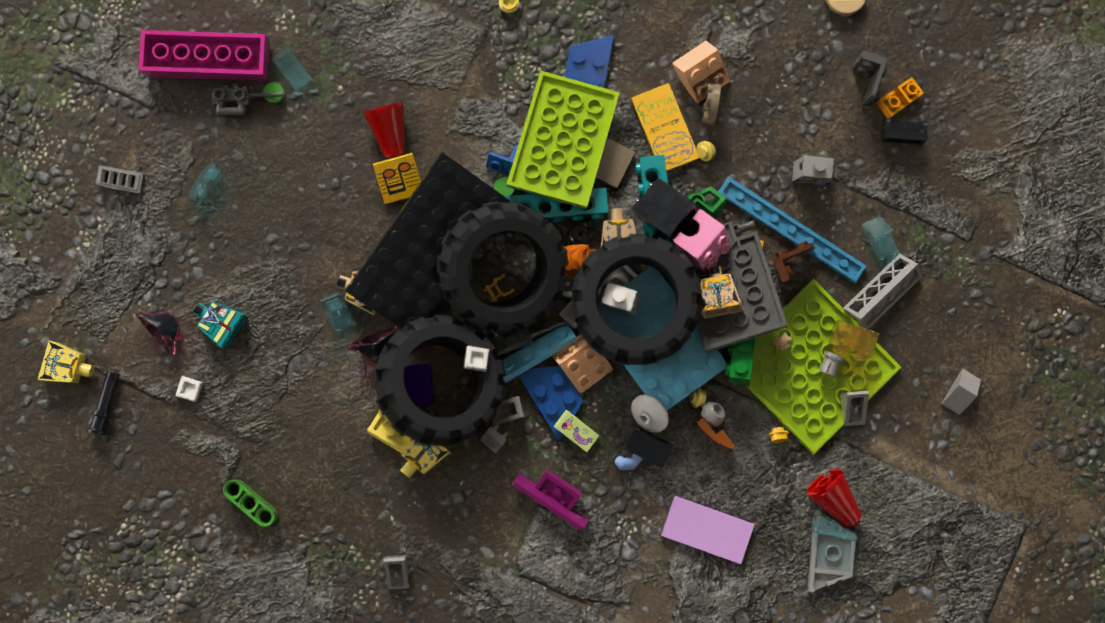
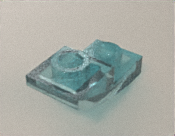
M211 162L200 173L189 192L188 199L201 204L202 199H205L207 195L206 185L215 187L216 182H219L221 178V167Z

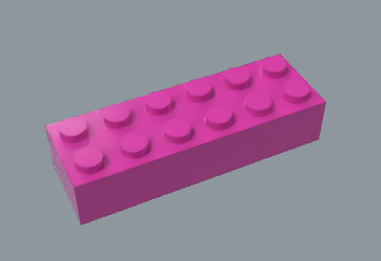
M141 30L139 71L145 77L268 81L270 41L265 34Z

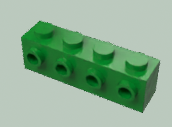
M755 338L729 346L728 355L732 356L731 363L726 364L725 375L729 376V384L750 386Z

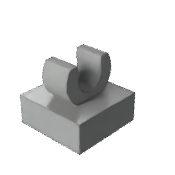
M498 424L493 428L490 426L480 439L494 453H497L506 442L508 432H505L503 435L497 432Z

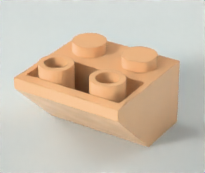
M707 41L673 62L679 79L697 104L707 97L706 90L708 84H720L723 87L731 81L718 49Z

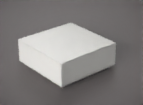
M467 346L464 368L485 372L487 370L489 349Z
M182 376L175 396L197 402L203 382Z

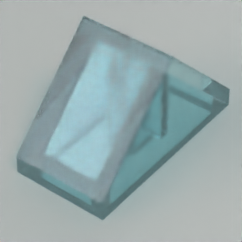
M341 292L320 300L336 332L355 325L345 296Z

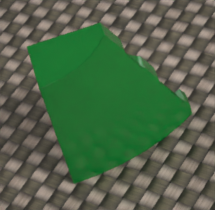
M711 186L703 189L700 193H693L687 196L696 203L699 210H703L714 219L727 206L726 197Z

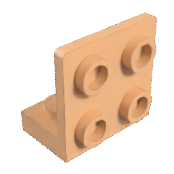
M580 334L576 337L577 342L559 351L552 357L581 394L610 373L613 368L605 356H601L592 349Z

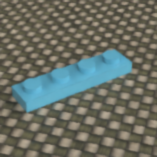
M568 323L503 359L506 376L503 377L504 381L512 380L577 342L578 340Z

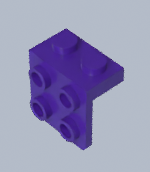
M430 364L405 366L403 373L404 386L411 401L416 407L433 405L432 366Z

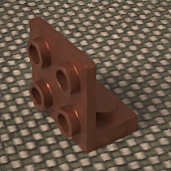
M805 241L796 245V250L789 252L786 249L776 253L777 257L773 259L782 283L792 281L791 276L794 275L790 263H785V261L816 249L813 243L809 244Z

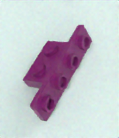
M548 469L538 484H535L522 474H518L512 485L519 492L527 494L537 504L547 507L554 515L568 521L572 527L578 528L581 531L584 530L589 519L572 508L582 494L580 490Z

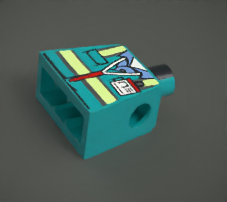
M212 302L209 307L198 303L193 310V314L201 318L197 327L224 349L229 347L248 317L241 312L216 302Z

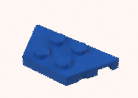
M609 35L570 46L565 77L604 88L614 36Z
M560 366L531 368L518 376L556 438L560 439L563 434L553 426L565 410L575 416L583 400Z

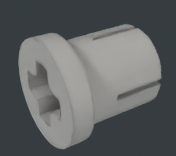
M824 351L825 357L819 371L835 377L841 361L843 362L845 358Z

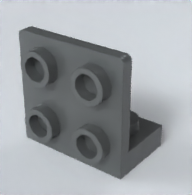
M865 50L856 59L852 68L861 75H872L862 103L863 106H867L870 102L874 101L875 97L879 96L882 85L879 83L881 78L885 77L888 70L886 65L888 58Z

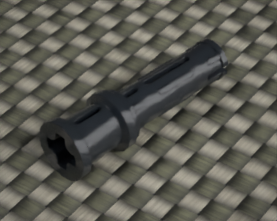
M106 371L97 408L91 413L93 418L90 428H87V432L106 435L105 427L107 420L111 418L109 410L120 374Z

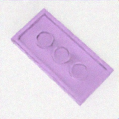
M674 495L661 536L741 564L754 524Z

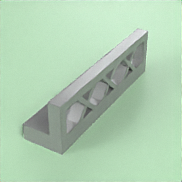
M899 254L843 307L844 312L855 318L859 328L866 332L922 278L918 263ZM901 262L907 265L903 269L895 270V267ZM892 277L889 283L881 284L884 278ZM878 290L874 297L867 298V294L870 291ZM864 304V307L858 313L852 310L856 305Z

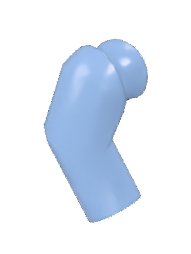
M635 454L628 458L618 456L615 459V465L620 470H633L643 458Z

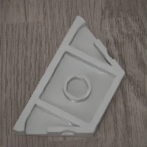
M814 510L808 592H814L822 587L835 584L840 580L853 577L856 534L819 510Z

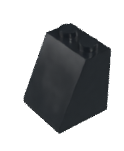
M657 178L655 182L649 185L645 194L634 203L632 211L640 221L663 240L673 244L677 251L678 249L673 242L674 238L680 232L685 236L692 237L699 229V224L693 219V216L699 211L696 203L660 178Z

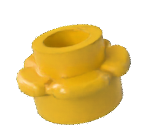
M784 427L773 428L768 436L771 438L772 443H782L788 441L787 434H789V431H784Z

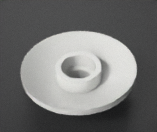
M639 395L633 400L631 405L632 414L642 428L650 432H661L667 427L669 422L668 413L658 399L650 395Z

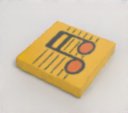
M413 153L373 164L385 204L409 198L421 182Z

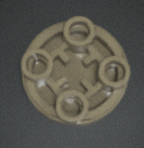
M720 84L707 85V99L704 102L702 111L703 124L715 125L721 95Z

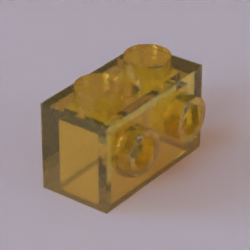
M838 320L834 323L828 346L833 347L832 351L841 354L848 352L853 354V358L864 361L865 358L872 357L879 333Z

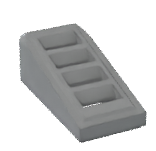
M99 165L96 186L104 189L141 194L144 174ZM115 174H118V176H117V181H116V185H115V184H113V182H114V177H115ZM125 175L127 176L125 186H122L123 177ZM132 177H135L134 188L130 187Z

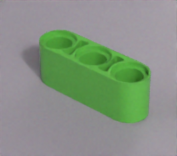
M231 480L224 485V495L258 525L266 527L277 522V510L243 481ZM234 483L239 486V493L237 495L231 493V486ZM249 497L255 500L253 509H250L246 504ZM265 511L271 513L270 522H265L262 518Z

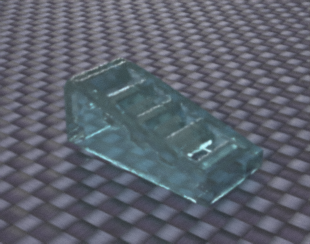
M813 515L811 532L850 541L857 540L855 534L819 515Z

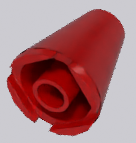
M403 102L363 111L364 117L384 157L392 159L405 153Z
M839 468L829 470L830 474L826 477L823 474L817 477L808 486L807 490L809 493L806 494L844 527L854 528L861 522L862 514L842 470Z

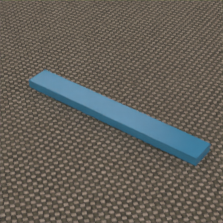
M729 176L718 191L726 197L727 202L796 246L805 241L809 244L813 243L816 249L806 253L853 284L857 283L866 269V265Z

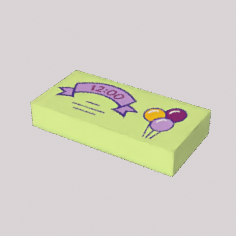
M565 410L553 426L586 452H588L600 436L567 410Z

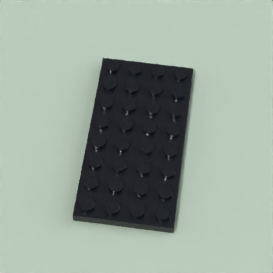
M441 152L345 289V292L401 329L409 322L421 317L429 318L444 297L439 285L441 281L437 272V256L441 255L443 248L441 242L448 229L451 231L458 223L457 219L469 210L474 211L486 203L496 201L499 203H509L510 200Z

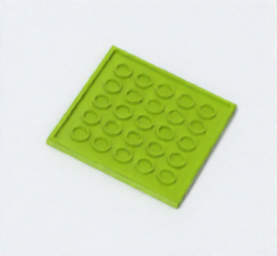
M812 279L782 308L788 328L755 338L750 386L746 387L814 455L844 426L840 394L868 391L869 401L902 367L867 332L860 329L858 323L844 312L843 308L815 279ZM782 333L792 337L789 341L791 345L783 351L774 349L775 346L772 341ZM824 351L845 358L843 362L841 361L835 377L819 371L825 357Z

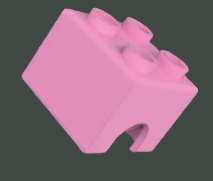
M700 209L693 216V219L699 224V232L692 237L685 236L680 232L673 242L681 254L684 253L697 269L706 273L710 267L717 264V259L721 254L728 252L731 247V241L725 227Z

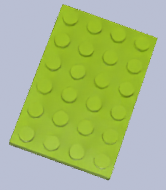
M540 71L506 187L587 209L620 92Z

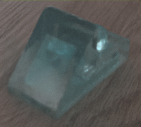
M881 216L861 224L879 261L899 252L890 234L893 232V229Z

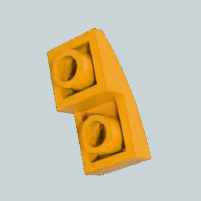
M911 77L880 99L876 104L889 119L923 95L924 92Z

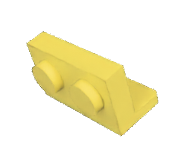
M379 409L377 416L367 429V433L402 453L411 438L406 435L402 437L391 427L392 423L386 415L382 416Z

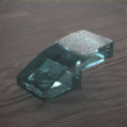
M288 46L271 58L295 91H298L313 80Z

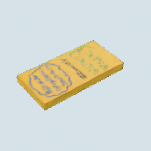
M669 83L631 98L653 155H665L666 172L699 159Z

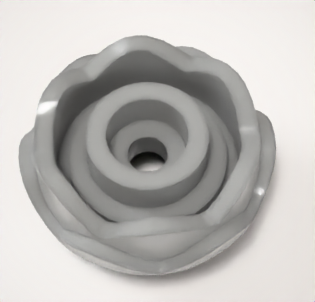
M707 402L702 406L701 415L706 419L708 425L717 427L723 423L725 411L720 404Z

